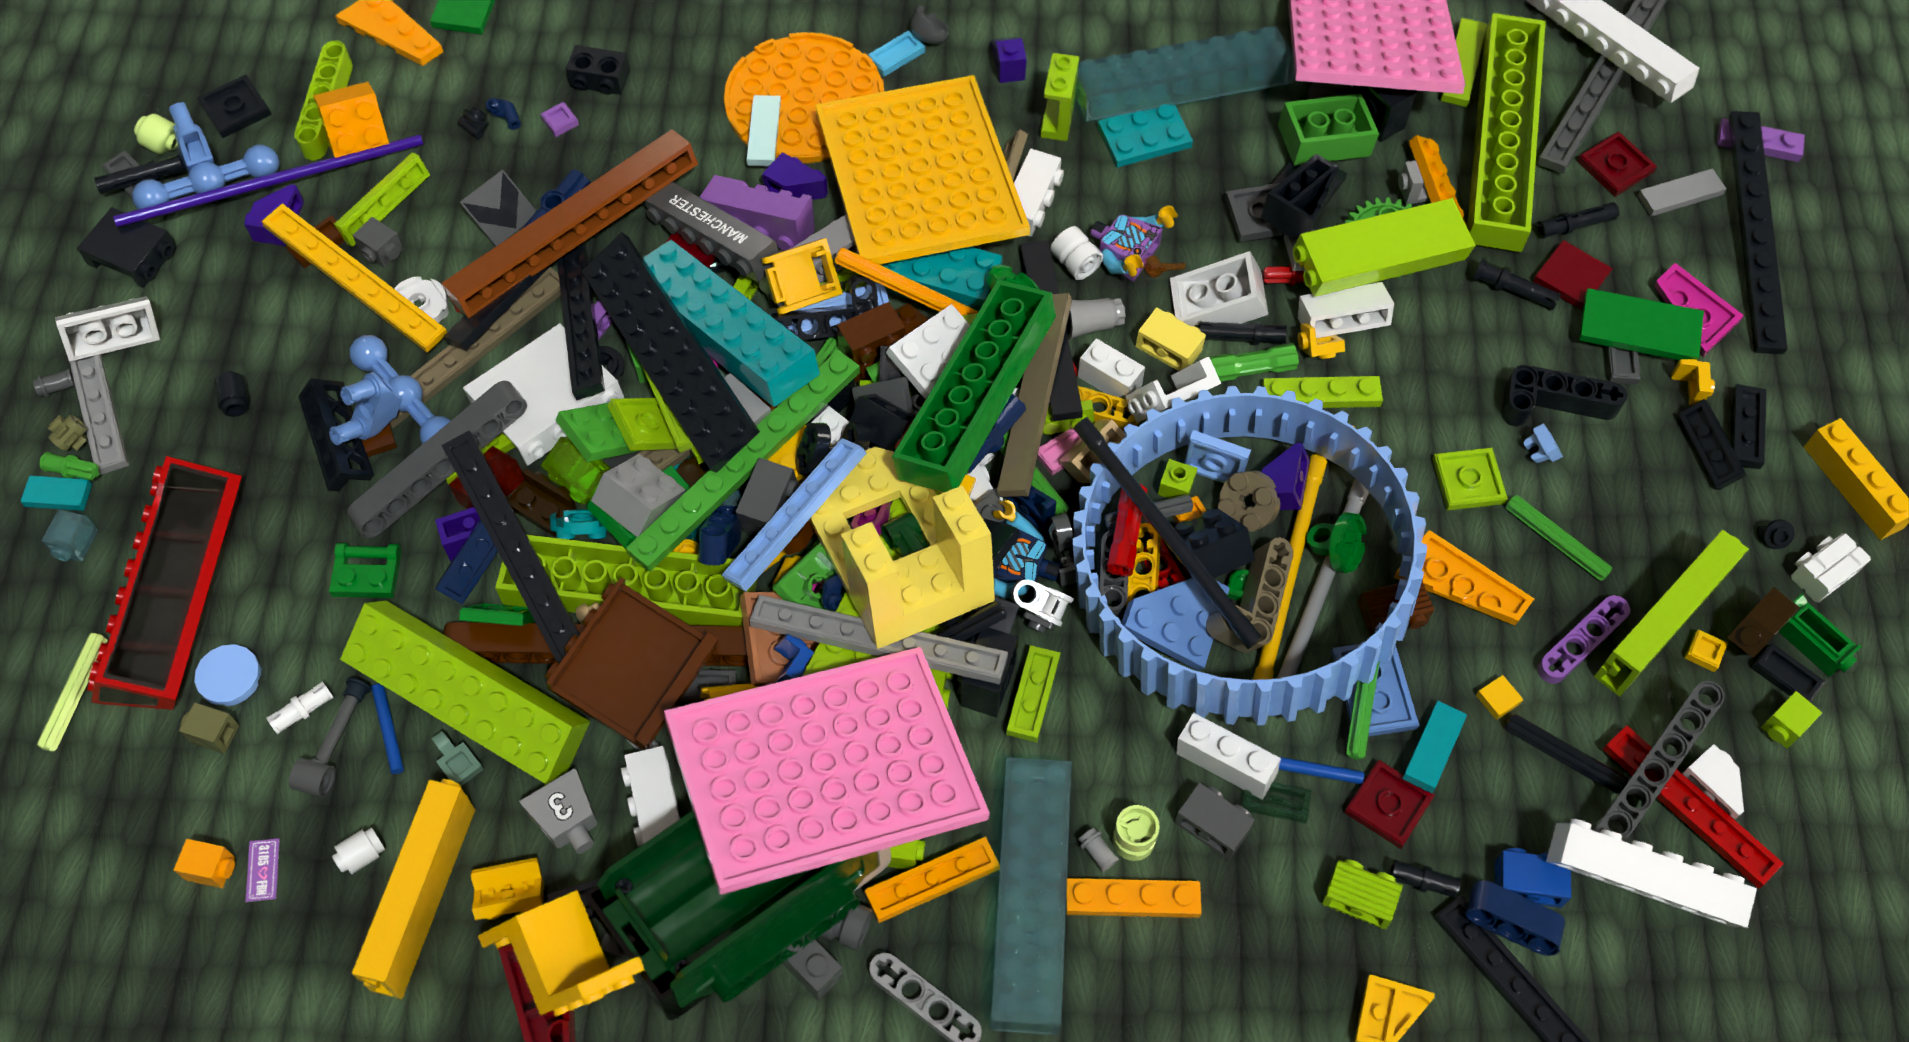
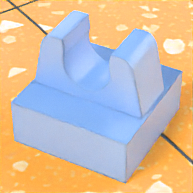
M1544 423L1534 428V434L1524 441L1527 449L1535 446L1539 447L1538 452L1530 456L1535 463L1549 459L1554 462L1563 457Z

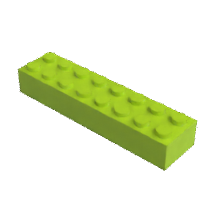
M527 535L568 612L576 613L577 607L583 603L591 606L597 602L601 606L604 602L601 597L610 583L616 585L622 577L625 579L626 586L688 625L744 626L740 596L745 591L727 582L722 576L735 559L728 558L721 565H706L698 561L697 554L671 552L652 571L648 572L627 554L626 548L620 545ZM502 560L495 586L502 604L527 607ZM757 580L746 592H755Z
M386 600L364 603L340 658L346 664L545 784L551 783L568 772L591 722Z

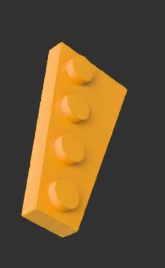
M1428 530L1422 538L1421 543L1427 545V554L1422 568L1424 572L1423 584H1425L1427 591L1516 626L1534 601L1533 597L1432 531ZM1398 569L1394 575V578L1398 580H1404L1403 576H1399Z

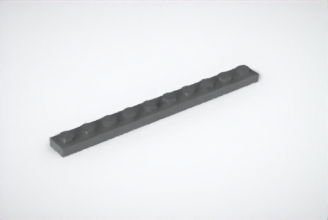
M1635 0L1625 17L1649 32L1667 0ZM1601 55L1540 155L1538 165L1564 174L1625 72L1623 69Z

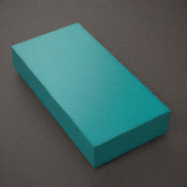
M29 476L20 502L24 507L84 511L93 484L86 479Z

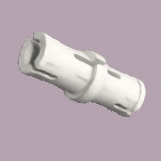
M322 681L298 698L297 696L291 698L289 704L266 717L274 731L279 734L303 718L305 720L310 717L309 713L334 697Z

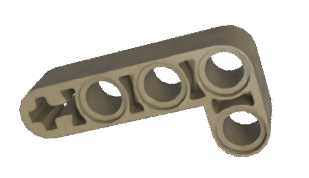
M1274 538L1255 550V560L1251 562L1240 607L1235 605L1249 619L1263 639L1250 649H1247L1220 611L1211 614L1206 621V628L1211 637L1243 653H1250L1271 642L1293 558L1292 546L1284 538Z

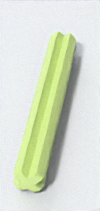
M89 634L37 742V746L41 749L51 752L57 750L89 682L93 662L97 660L101 643L107 644L108 642L103 635Z

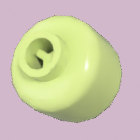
M158 114L142 116L138 120L134 134L137 136V142L141 146L160 155L177 148L176 134L173 129L175 123Z

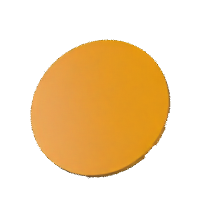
M792 33L786 38L775 41L773 38L755 46L754 51L746 57L740 58L726 81L724 89L725 111L731 128L740 140L748 146L753 96H781L776 158L783 152L790 157L798 158L802 163L830 160L817 117L815 104L884 92V84L872 59L866 53H861L854 48L852 43L821 33Z

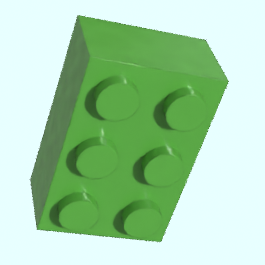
M1362 93L1285 102L1278 122L1279 130L1293 165H1303L1315 154L1328 161L1371 156L1379 135Z

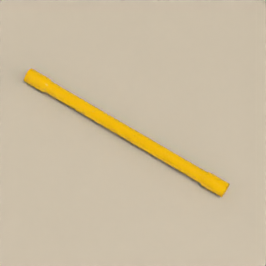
M1314 454L1310 456L1302 508L1297 511L1289 542L1293 549V558L1271 642L1262 647L1253 680L1273 679V669L1319 486L1322 483L1327 465V459L1322 455Z

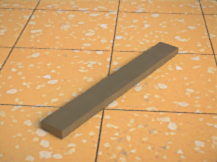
M550 266L467 350L449 345L414 372L410 377L416 379L423 389V404L560 297L559 273ZM398 412L397 417L389 422L391 428L396 427L410 414L408 412Z
M1069 293L1052 294L1056 318L1024 372L1018 399L1024 403L1026 411L1011 427L997 488L1000 497L1029 496L1072 303Z

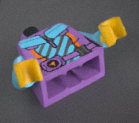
M1170 205L1160 209L1158 214L1148 217L1119 215L1111 227L1100 221L1094 224L1091 236L1101 240L1099 250L1104 256L1102 262L1110 274H1122L1133 282L1136 280L1160 246L1163 229L1161 227L1164 225L1170 229L1174 226L1172 218H1177L1178 216L1174 207Z

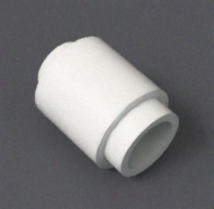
M371 827L365 832L363 829L334 846L337 853L332 855V858L342 873L349 870L351 874H354L380 857L379 853L386 849Z

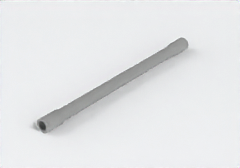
M1356 478L1348 494L1343 513L1359 514L1369 494L1365 486ZM1325 556L1277 679L1296 675L1336 573L1331 566L1329 556Z

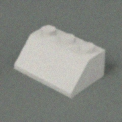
M147 296L55 317L69 362L160 340L151 304Z

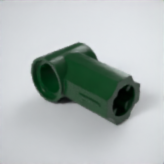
M907 512L881 525V532L890 549L897 550L901 557L929 547L922 537V531L916 517L911 512Z

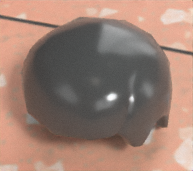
M917 6L911 17L910 24L914 36L928 44H940L945 41L949 35V27L943 21L936 18L935 12L925 15L924 6Z

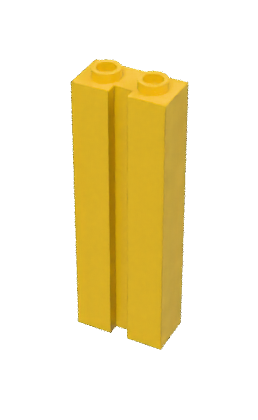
M442 779L441 782L429 780L352 971V974L359 981L364 982L363 985L371 992L398 999H403L475 812V808L462 790L461 785L455 781Z

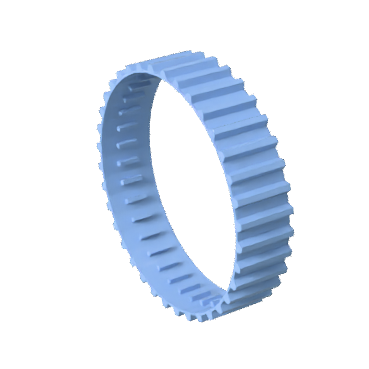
M1228 386L1225 394L1212 396L1207 389L1199 391L1198 399L1185 402L1180 397L1172 399V407L1162 413L1153 408L1147 411L1146 422L1142 423L1139 427L1132 424L1124 427V439L1119 444L1109 442L1108 446L1131 475L1163 454L1188 445L1193 430L1215 438L1244 436L1273 439L1290 444L1302 443L1305 449L1320 454L1345 469L1362 483L1381 505L1391 522L1392 529L1395 531L1398 540V553H1402L1399 576H1403L1404 580L1400 579L1395 599L1399 600L1398 604L1395 602L1391 603L1384 624L1379 623L1375 633L1367 641L1362 642L1357 649L1336 662L1308 673L1280 679L1262 680L1224 678L1189 669L1164 658L1140 642L1121 624L1119 618L1115 617L1107 606L1105 595L1101 596L1099 592L1097 573H1091V570H1095L1094 549L1089 550V546L1095 547L1096 524L1100 525L1101 513L1121 486L1104 464L1093 463L1090 468V486L1081 487L1079 492L1080 511L1074 512L1073 555L1078 603L1080 608L1086 609V624L1089 633H1100L1101 653L1104 657L1115 655L1118 659V673L1123 677L1134 674L1141 680V692L1146 695L1155 691L1167 697V707L1173 710L1179 705L1184 704L1194 708L1195 714L1203 718L1209 712L1221 714L1224 717L1225 723L1231 725L1235 724L1239 716L1252 717L1256 725H1265L1268 716L1280 714L1287 722L1295 721L1297 711L1310 707L1318 714L1325 711L1326 701L1336 696L1343 701L1350 698L1355 682L1361 681L1369 684L1374 679L1377 663L1388 664L1392 658L1396 640L1402 641L1406 634L1424 574L1422 568L1427 554V545L1421 543L1426 527L1425 518L1415 516L1419 503L1418 493L1406 491L1407 471L1405 468L1393 467L1390 462L1392 450L1388 446L1377 447L1370 441L1372 431L1368 427L1354 428L1347 423L1349 414L1340 411L1333 415L1328 411L1322 410L1323 401L1316 398L1307 404L1297 401L1293 391L1287 390L1280 397L1268 395L1266 387L1257 386L1254 393H1240L1236 386Z

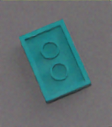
M1173 101L1102 119L1097 124V128L1116 168L1192 148L1193 140Z

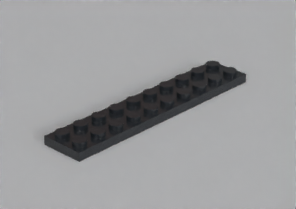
M621 232L582 273L708 468L717 473L760 431L630 238Z

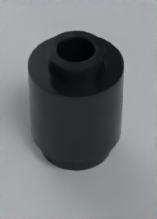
M233 371L221 373L214 380L218 407L226 416H240L247 411V406L249 405L245 378L243 375Z

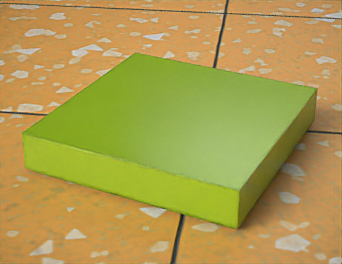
M620 398L609 401L607 407L630 451L678 449L656 398Z
M1493 448L1434 454L1432 460L1447 511L1502 505L1507 502L1508 498Z

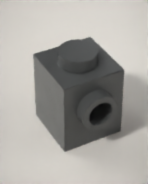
M373 217L352 235L361 255L368 262H376L383 268L395 260L404 250L398 234Z

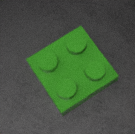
M608 403L559 411L556 417V422L587 462L637 452L629 450L607 407Z

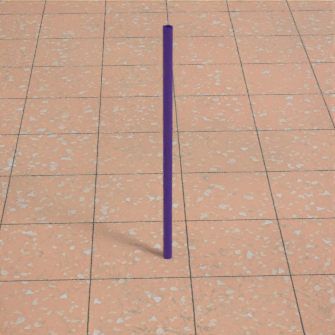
M419 134L356 153L321 160L113 216L116 226L120 227L421 146L423 141Z

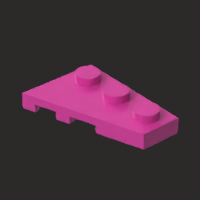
M1676 263L1655 282L1654 287L1665 303L1704 310L1700 345L1702 357L1725 337L1744 316Z

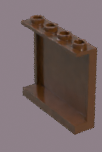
M621 577L616 585L610 583L601 597L604 602L599 609L593 608L583 622V625L586 627L580 636L573 635L564 649L567 654L560 663L555 661L545 676L548 679L546 684L548 690L640 749L647 750L666 723L664 711L677 707L716 649L718 638L709 632L704 635L626 586L625 579Z

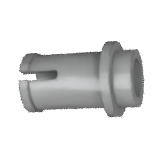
M1092 828L1079 838V841L1082 843L1080 848L1082 850L1086 849L1099 865L1101 871L1104 872L1112 867L1119 858L1115 856L1101 837L1103 833L1101 831L1097 832L1095 828Z

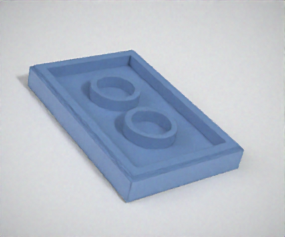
M1360 644L1333 648L1331 652L1333 661L1336 662L1354 651ZM1396 645L1388 664L1379 663L1368 737L1416 730L1419 727ZM1357 682L1353 685L1351 697L1345 700L1350 722Z

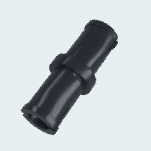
M1394 859L1389 873L1397 882L1418 887V891L1424 893L1429 890L1456 899L1460 890L1461 878L1432 871V867L1426 865L1421 868Z

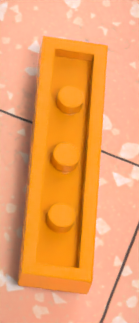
M1415 135L1409 141L1431 203L1453 198L1464 220V212L1456 199V191L1448 178V170L1442 162L1438 144L1432 139Z
M985 836L864 890L865 896L879 924L1000 870V864Z
M1067 878L1066 915L1200 918V881Z

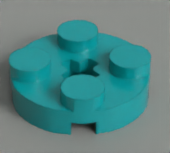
M588 509L563 511V517L556 518V513L550 515V530L556 532V538L574 539L575 535L588 534V538L591 539L607 537L606 531L608 530Z

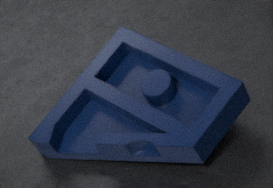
M1033 486L1030 488L1029 496L1004 497L1006 500L1013 502L1015 509L1043 537L1049 534L1050 517L1055 516L1057 504L1053 498Z

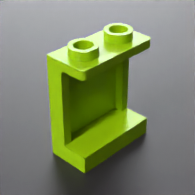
M1052 54L1044 91V98L1047 99L1041 129V138L1061 141L1068 140L1076 98L1079 56Z

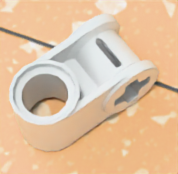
M1031 580L1018 581L1014 584L1011 591V597L1015 604L1059 627L1063 624L1061 618L1068 603H1072L1074 598L1051 587L1047 588ZM1023 585H1030L1034 590V598L1028 603H1023L1018 597V591Z

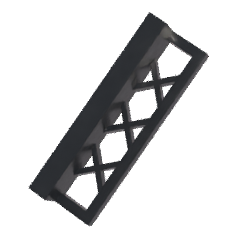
M310 378L298 397L327 490L340 491L348 479L370 481L374 474L362 439L350 440L354 446L350 448L345 443L338 446L335 445L329 436L331 427L342 424L334 418L333 411L341 415L345 422L350 421L353 416L351 405H346L341 398L340 392L344 383L341 381ZM325 390L336 391L338 401L327 395ZM350 458L359 464L361 470L350 469L347 459Z

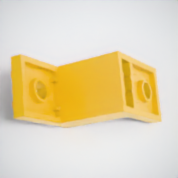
M577 890L520 914L478 935L483 948L494 943L497 949L512 944L540 1015L553 1011L556 1017L580 1006H585L612 991L634 983L632 975L645 970L639 956L609 968Z

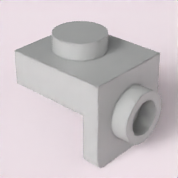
M1405 162L1402 173L1398 176V185L1405 204L1430 201L1417 162Z

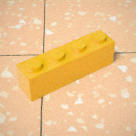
M1842 418L1817 429L1803 448L1881 541L1904 529L1909 524V498Z

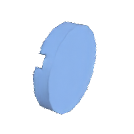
M236 644L222 645L211 650L200 660L195 670L194 682L198 692L209 703L233 706L245 701L256 691L262 668L257 657L246 647Z

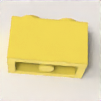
M1156 307L1139 329L1136 347L1177 371H1181L1192 365L1203 350L1206 334L1202 333L1197 327L1189 326L1180 321L1173 314L1164 312Z

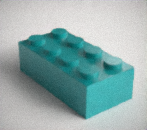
M966 247L879 265L979 311L991 292L986 277L992 266L1002 265L1003 255L974 247ZM885 287L887 293L911 299L888 287Z

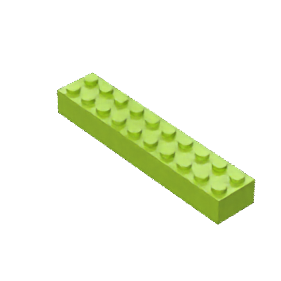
M1492 13L1485 32L1467 228L1475 245L1522 252L1531 233L1546 21Z

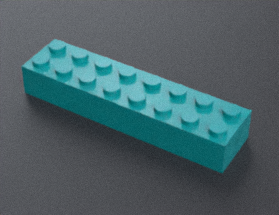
M669 240L643 257L707 354L773 407L777 406L820 375L815 351L811 346L674 241Z

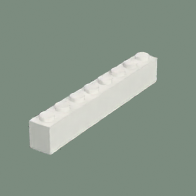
M1526 0L1669 103H1672L1694 87L1699 67L1604 1Z

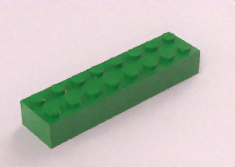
M997 280L892 455L899 480L943 493L960 486L1056 318L1052 292Z

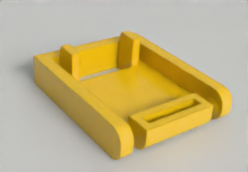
M826 238L761 258L763 264L772 262L773 267L765 269L774 303L784 301L785 306L777 308L778 315L843 294ZM820 256L828 282L819 283L812 257Z

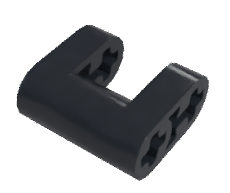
M850 422L846 425L842 438L861 446L864 450H868L871 440L870 428L864 422ZM809 423L804 430L795 458L796 468L802 475H810L834 448L829 447L831 431L826 423Z

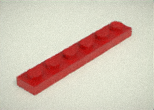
M1626 725L1602 750L1632 776L1652 747ZM1651 769L1644 770L1648 780L1652 782L1659 781V776L1655 771ZM1675 770L1657 796L1659 801L1758 889L1765 885L1784 864L1679 770Z

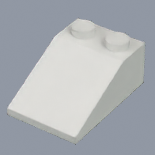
M1250 251L1170 278L1175 317L1189 326H1198L1200 321L1242 324L1269 315L1261 269Z

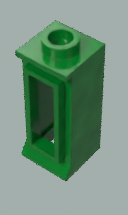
M1801 594L1793 601L1800 606V609L1778 632L1828 677L1838 669L1844 673L1858 660L1853 655L1862 646L1860 644L1857 646L1810 605L1804 595Z

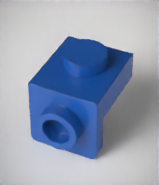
M787 634L776 645L775 650L789 661L775 683L802 677L804 674L805 666L814 652L801 639Z

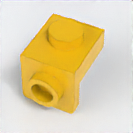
M1308 323L1300 325L1301 332L1298 333V344L1304 353L1311 357L1318 356L1321 359L1335 357L1336 353L1345 352V340L1336 335L1316 338L1313 326Z
M1695 359L1679 360L1671 373V377L1673 380L1688 381L1689 406L1711 397L1714 392L1715 382L1711 379L1710 362H1702Z

